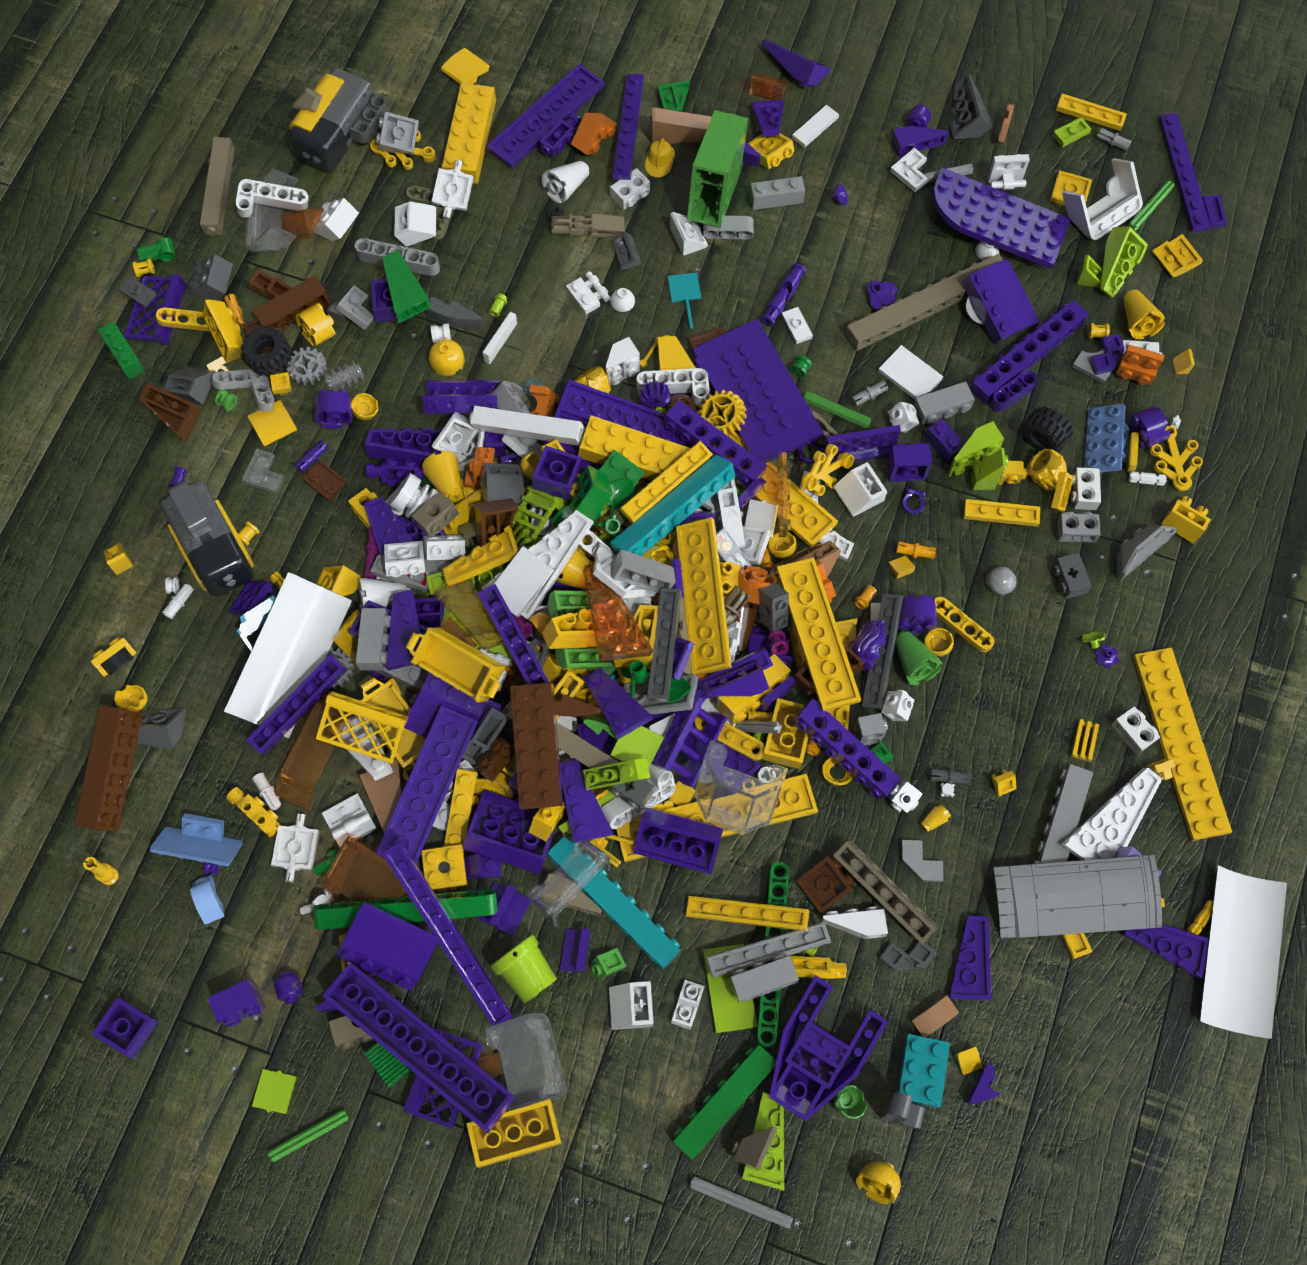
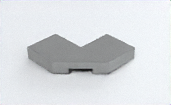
M922 840L901 841L902 862L922 882L944 881L943 861L923 860Z

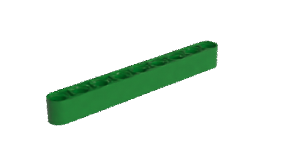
M776 862L771 867L767 905L783 907L787 905L789 868L783 862ZM782 869L784 876L777 877L774 874V870ZM778 888L783 892V895L775 897L772 890ZM765 926L764 940L773 938L770 936L769 930L777 929L780 935H783L785 929ZM780 989L773 991L775 994L774 1000L769 1001L764 995L759 998L756 1039L758 1045L762 1048H770L776 1042ZM765 1011L771 1012L774 1017L773 1021H765L762 1016ZM762 1033H769L772 1036V1041L764 1043L761 1040Z
M495 890L435 894L451 919L489 916L498 912ZM409 896L324 903L312 907L314 926L317 930L350 927L363 902L405 922L425 921Z

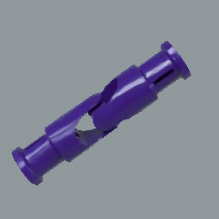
M799 263L792 265L791 272L785 276L776 291V295L768 304L767 311L760 317V321L768 327L775 325L777 316L781 315L785 308V302L790 300L800 284L799 280L806 274V269L803 265Z

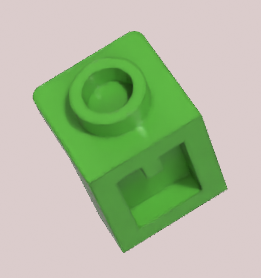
M618 948L597 956L590 963L592 973L597 977L598 981H602L608 975L626 967Z

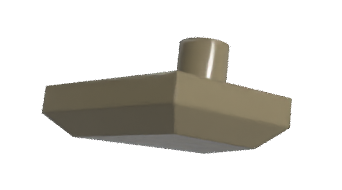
M306 87L294 102L292 108L316 112L322 95Z

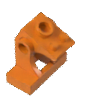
M530 385L529 392L537 400V407L531 414L552 417L554 406L559 404L560 397L546 386Z
M476 447L474 460L470 461V468L466 470L465 487L481 489L479 477L481 476L483 463L497 464V462H494L495 448Z

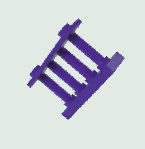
M427 380L428 395H423L424 413H471L475 406L498 409L497 394L491 393L500 385V380Z
M694 695L692 710L677 711L651 763L653 766L669 772L672 768L681 775L678 781L691 788H694L727 720V717L716 713H711L710 715L701 708L704 699ZM697 715L707 722L702 732L692 726ZM688 733L698 739L693 750L684 744ZM679 751L690 757L685 768L675 761Z

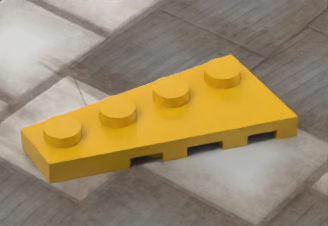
M510 526L504 528L505 532L499 536L495 534L489 538L490 542L484 546L474 548L467 557L463 555L445 567L443 572L448 586H454L513 560L519 550Z

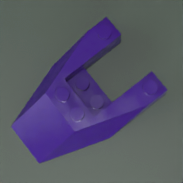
M817 976L811 981L783 1030L769 1094L770 1099L804 1121H807L858 1076L888 1023L886 1019L869 1010L848 1045L814 1025V1019L833 986Z

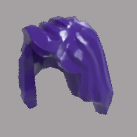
M882 620L866 622L861 627L856 639L852 642V651L864 662L862 670L872 669L874 660L879 658L878 648L886 644V623Z

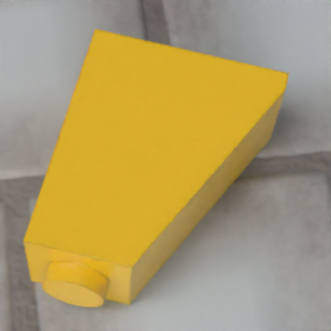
M665 335L658 337L659 370L695 368L676 336Z

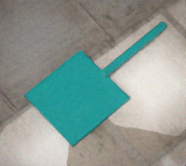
M697 273L668 276L671 301H685L689 327L692 329L693 324L689 300L701 299Z

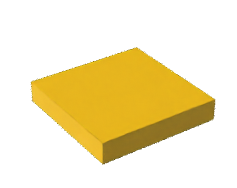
M1059 170L1050 201L1065 205L1062 192L1068 191L1083 194L1086 204L1092 179Z

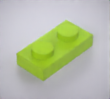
M1080 117L1055 130L1053 137L1061 147H1064L1089 134L1091 128Z

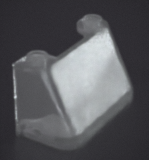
M525 1014L485 1029L487 1044L493 1049L499 1050L508 1091L516 1098L506 1112L546 1100L553 1101L566 1095V1084L551 1024L545 1014Z

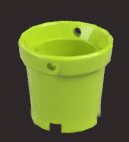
M531 934L489 967L495 975H500L524 1004L557 979L538 948L539 942L534 934Z

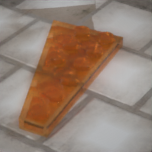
M586 565L583 574L599 660L608 661L650 656L653 649L622 597L617 595L593 574L594 565Z

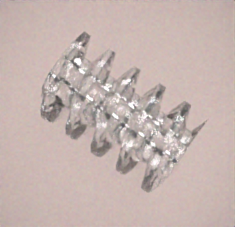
M350 361V367L345 363L344 370L338 366L337 373L331 369L330 376L326 372L323 373L330 391L334 389L338 392V386L344 390L345 383L351 387L352 380L358 384L359 377L365 381L358 361L357 365L354 361Z

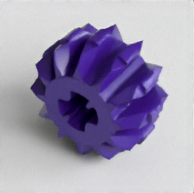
M657 380L644 383L639 391L641 404L652 409L666 406L670 402V389L668 385Z

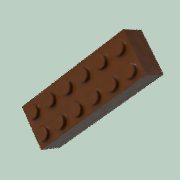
M554 684L510 686L519 808L532 809L563 806Z
M99 705L74 826L95 830L119 831L143 713Z

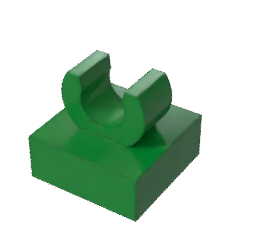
M882 742L870 750L884 764H887L894 758Z

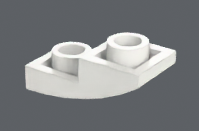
M687 980L684 981L671 1021L672 1024L691 1030L705 986Z

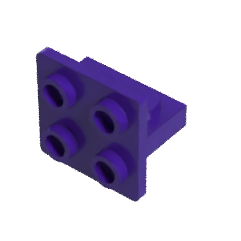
M494 883L491 890L496 891L498 912L489 916H477V919L510 936H514L531 899L517 893L516 888L510 885L505 887L499 883Z

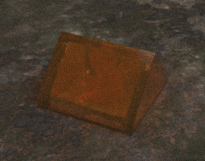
M755 73L751 75L749 94L767 100H782L789 82L761 73Z
M318 207L281 214L286 239L290 242L310 238L324 208Z

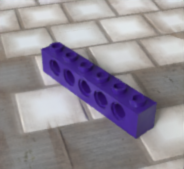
M680 400L665 415L663 424L668 430L678 434L683 441L693 446L701 441L713 454L709 459L718 455L732 462L735 478L742 485L749 486L754 479L761 478L767 468L765 463Z
M496 584L479 592L478 595L527 685L550 683Z
M330 654L252 733L247 741L260 754H266L349 669L336 656Z
M814 699L806 702L792 719L801 731H805L814 743L823 747L828 756L835 758L840 763V766L845 771L850 772L859 784L868 788L870 794L875 798L882 799L887 797L901 778L829 712L822 711L821 705ZM814 720L818 722L819 728L814 725ZM828 734L833 736V741L829 739ZM843 747L847 749L848 754L844 753ZM858 760L861 761L862 768L858 765ZM872 774L876 775L877 781L873 779Z

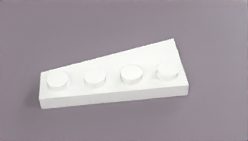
M357 715L348 718L352 727L361 723ZM345 721L335 725L339 733L348 729ZM367 722L366 725L370 732H374L370 723ZM363 725L353 729L358 739L367 735ZM329 727V732L333 736H335L336 734L334 730L332 729V727ZM350 731L341 735L344 743L350 744L355 741ZM373 735L377 745H380L376 735ZM370 738L360 742L363 749L370 750L374 748ZM380 747L379 749L382 755L385 756L382 747ZM347 749L350 755L360 763L363 769L375 781L393 773L388 762Z

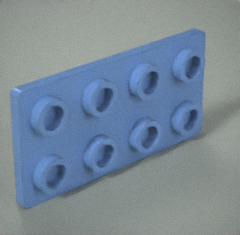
M1124 404L1088 409L1084 468L1099 469L1100 473L1119 471L1122 469V463L1128 462L1130 429L1125 423L1126 406Z
M185 813L182 817V829L165 827L150 847V852L175 856L181 859L213 863L219 866H229L241 848L242 840L224 837V820Z

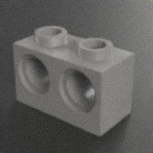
M1065 512L1060 515L1057 521L1058 542L1096 543L1101 535L1099 514ZM1066 524L1071 525L1073 528L1067 527Z
M881 713L859 717L853 728L855 737L865 746L879 744L888 730L886 719L882 718Z

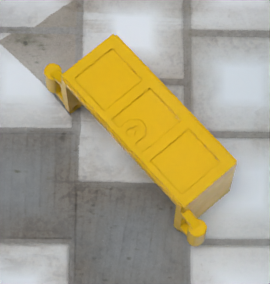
M428 628L425 635L412 633L406 645V648L414 656L411 661L412 664L422 667L437 678L474 698V701L478 703L486 702L490 697L494 698L501 684L498 680L506 667L505 665L441 628ZM421 637L422 640L415 652L413 651V649L415 648L419 638Z
M373 677L361 685L364 698L360 701L407 716L410 708L393 686L391 680L383 684ZM375 685H380L378 689L369 695L365 693ZM369 721L375 731L380 729L376 721ZM389 727L385 731L389 738L392 739L397 736L399 729ZM405 728L395 756L402 769H405L410 764L415 766L414 762L418 759L426 741V738ZM382 731L379 732L378 735L380 736V738L383 740V742H386V739ZM386 744L387 748H388V749L390 750V752L392 753V750H391L389 744Z

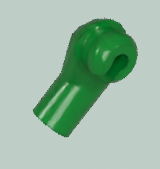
M337 850L328 851V859L313 867L315 875L319 876L328 871L340 860Z

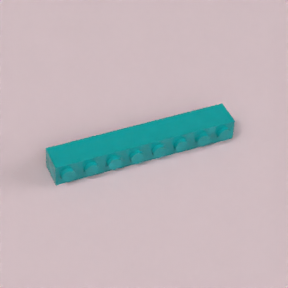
M715 455L610 543L613 553L618 555L620 550L642 556L735 477L733 463Z
M564 836L547 853L548 858L663 971L680 954L679 943L672 937L669 939L664 934L665 930L660 924L651 922L649 920L651 916L643 908L639 910L635 906L636 901L629 894L625 896L620 891L622 889L616 881L613 880L611 882L606 877L608 874L603 868L594 866L591 863L593 859L586 852L582 854L577 849L579 845L577 843L574 844L572 838L568 840Z

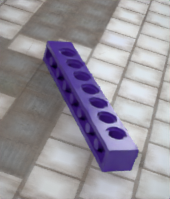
M1072 300L1069 304L1065 303L1057 314H1051L1046 320L1047 322L1044 324L1040 323L1031 335L1028 333L1022 339L1020 344H1014L1010 348L1009 353L1006 355L1002 354L994 365L990 364L984 370L982 375H976L971 381V393L984 405L988 403L996 390L1027 371L1082 326L1089 313L1075 300Z

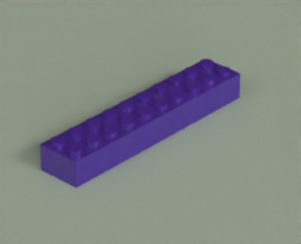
M351 962L323 994L322 997L486 1133H490L516 1099L508 1090Z

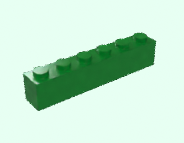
M760 1045L756 1049L752 1046L744 1055L747 1059L743 1064L738 1062L730 1072L733 1075L728 1080L724 1078L717 1085L716 1088L719 1091L714 1096L709 1094L702 1102L704 1105L703 1109L700 1112L695 1110L687 1119L690 1122L684 1129L681 1126L673 1135L676 1138L673 1143L691 1161L776 1066V1060Z

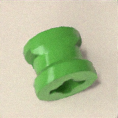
M220 390L215 397L214 403L219 407L222 406L224 410L229 412L236 406L238 397L234 394H229L227 390Z

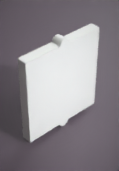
M750 499L745 526L769 529L771 531L770 538H773L779 505L767 503L766 500L757 501Z

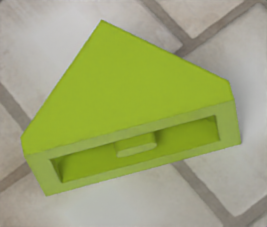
M1085 255L1081 263L1077 284L1101 289L1103 269L1089 255Z

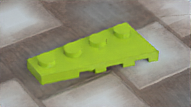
M763 1092L753 1134L772 1126L777 1129L760 1170L755 1171L745 1166L742 1179L784 1191V1107L770 1099L768 1093Z

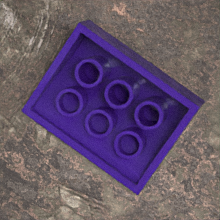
M1008 259L985 267L962 281L994 345L1040 322Z
M428 672L407 714L409 717L404 728L427 738L441 705L478 722L491 707L500 711L502 705L490 699L486 702L478 703L474 701V698Z
M484 790L468 830L463 849L540 875L554 831L547 841L529 833V829L534 816L540 808L520 809L519 801Z
M363 902L336 956L384 980L399 985L403 989L412 991L440 938Z

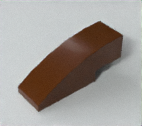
M260 269L256 270L246 286L270 301L275 296L281 295L291 288L274 276L272 278Z
M564 694L561 702L555 700L557 716L582 717L600 714L602 711L597 707Z

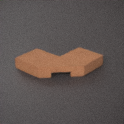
M1007 104L998 141H1005L1015 104Z

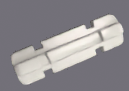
M1131 471L1129 481L1134 483L1139 481V483L1153 485L1156 483V485L1163 486L1166 483V475L1158 474L1156 476L1153 473L1141 472L1139 474V472Z

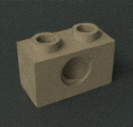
M439 491L411 517L416 525L432 538L459 515V512L454 503Z

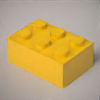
M777 698L772 722H779L782 725V729H780L778 734H768L762 760L801 769L809 735L805 731H801L792 719L804 705Z

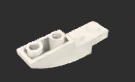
M733 478L717 492L722 526L727 530L739 548H745L737 490Z

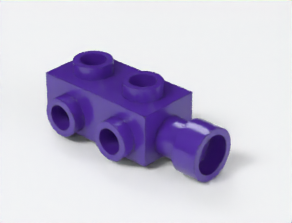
M572 112L566 121L562 119L558 122L554 121L548 133L544 132L540 136V150L552 158L560 154L564 147L572 142L575 136L574 127L576 128L582 121L580 116Z
M388 458L382 462L381 466L368 463L366 467L367 478L375 479L376 477H381V481L385 482L387 486H397V483H401L411 473L409 470H414L415 472L412 474L421 480L424 478L423 469H421V462H416L413 459L397 461L395 458Z

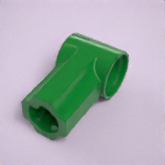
M166 237L158 239L156 244L137 249L141 262L147 261L148 258H151L152 261L159 259L171 261L175 258L172 240Z

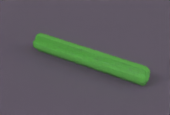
M1170 180L1166 181L1133 218L1129 226L1134 231L1140 227L1170 193L1174 183Z
M809 391L803 397L805 402L865 428H868L871 423V418Z
M340 1110L269 1150L268 1156L270 1160L275 1162L348 1121L346 1111Z

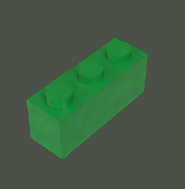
M114 321L98 329L129 380L145 372Z

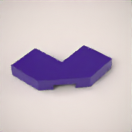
M1119 334L1101 339L1105 354L1090 358L1095 375L1114 370L1125 350Z

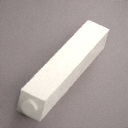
M475 406L470 414V424L475 430L545 441L557 439L559 443L580 446L585 431L581 421Z

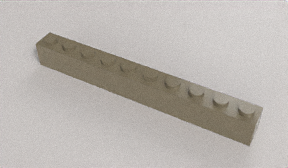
M999 254L988 256L978 264L974 263L963 271L959 270L948 278H942L934 285L930 284L919 292L915 291L904 299H898L888 307L883 306L873 314L869 313L858 321H852L847 326L845 335L856 351L968 298L969 295L962 281L969 275L1004 260Z

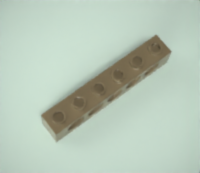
M851 840L847 841L833 855L921 944L939 928Z

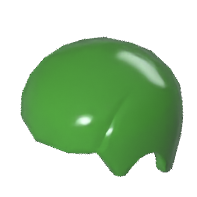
M854 1085L844 1087L834 1096L833 1100L836 1111L848 1119H858L863 1116L868 1106L864 1100V1093Z

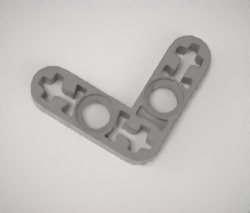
M252 369L216 372L212 375V386L214 388L225 390L251 387L258 409L263 412L273 410L274 397L267 377L264 374L260 376ZM235 378H242L243 380L237 381ZM257 389H264V390H266V391H265V392H259V391H257Z

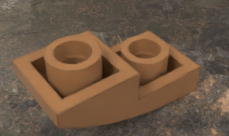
M948 995L930 1005L927 1010L914 1017L912 1022L921 1035L927 1037L959 1014V1011Z

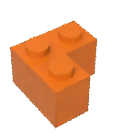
M585 113L571 145L586 155H593L599 150L602 139H610L614 135L617 123L602 113Z

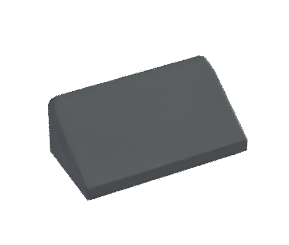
M624 232L612 240L622 270L642 264L633 237L630 234Z

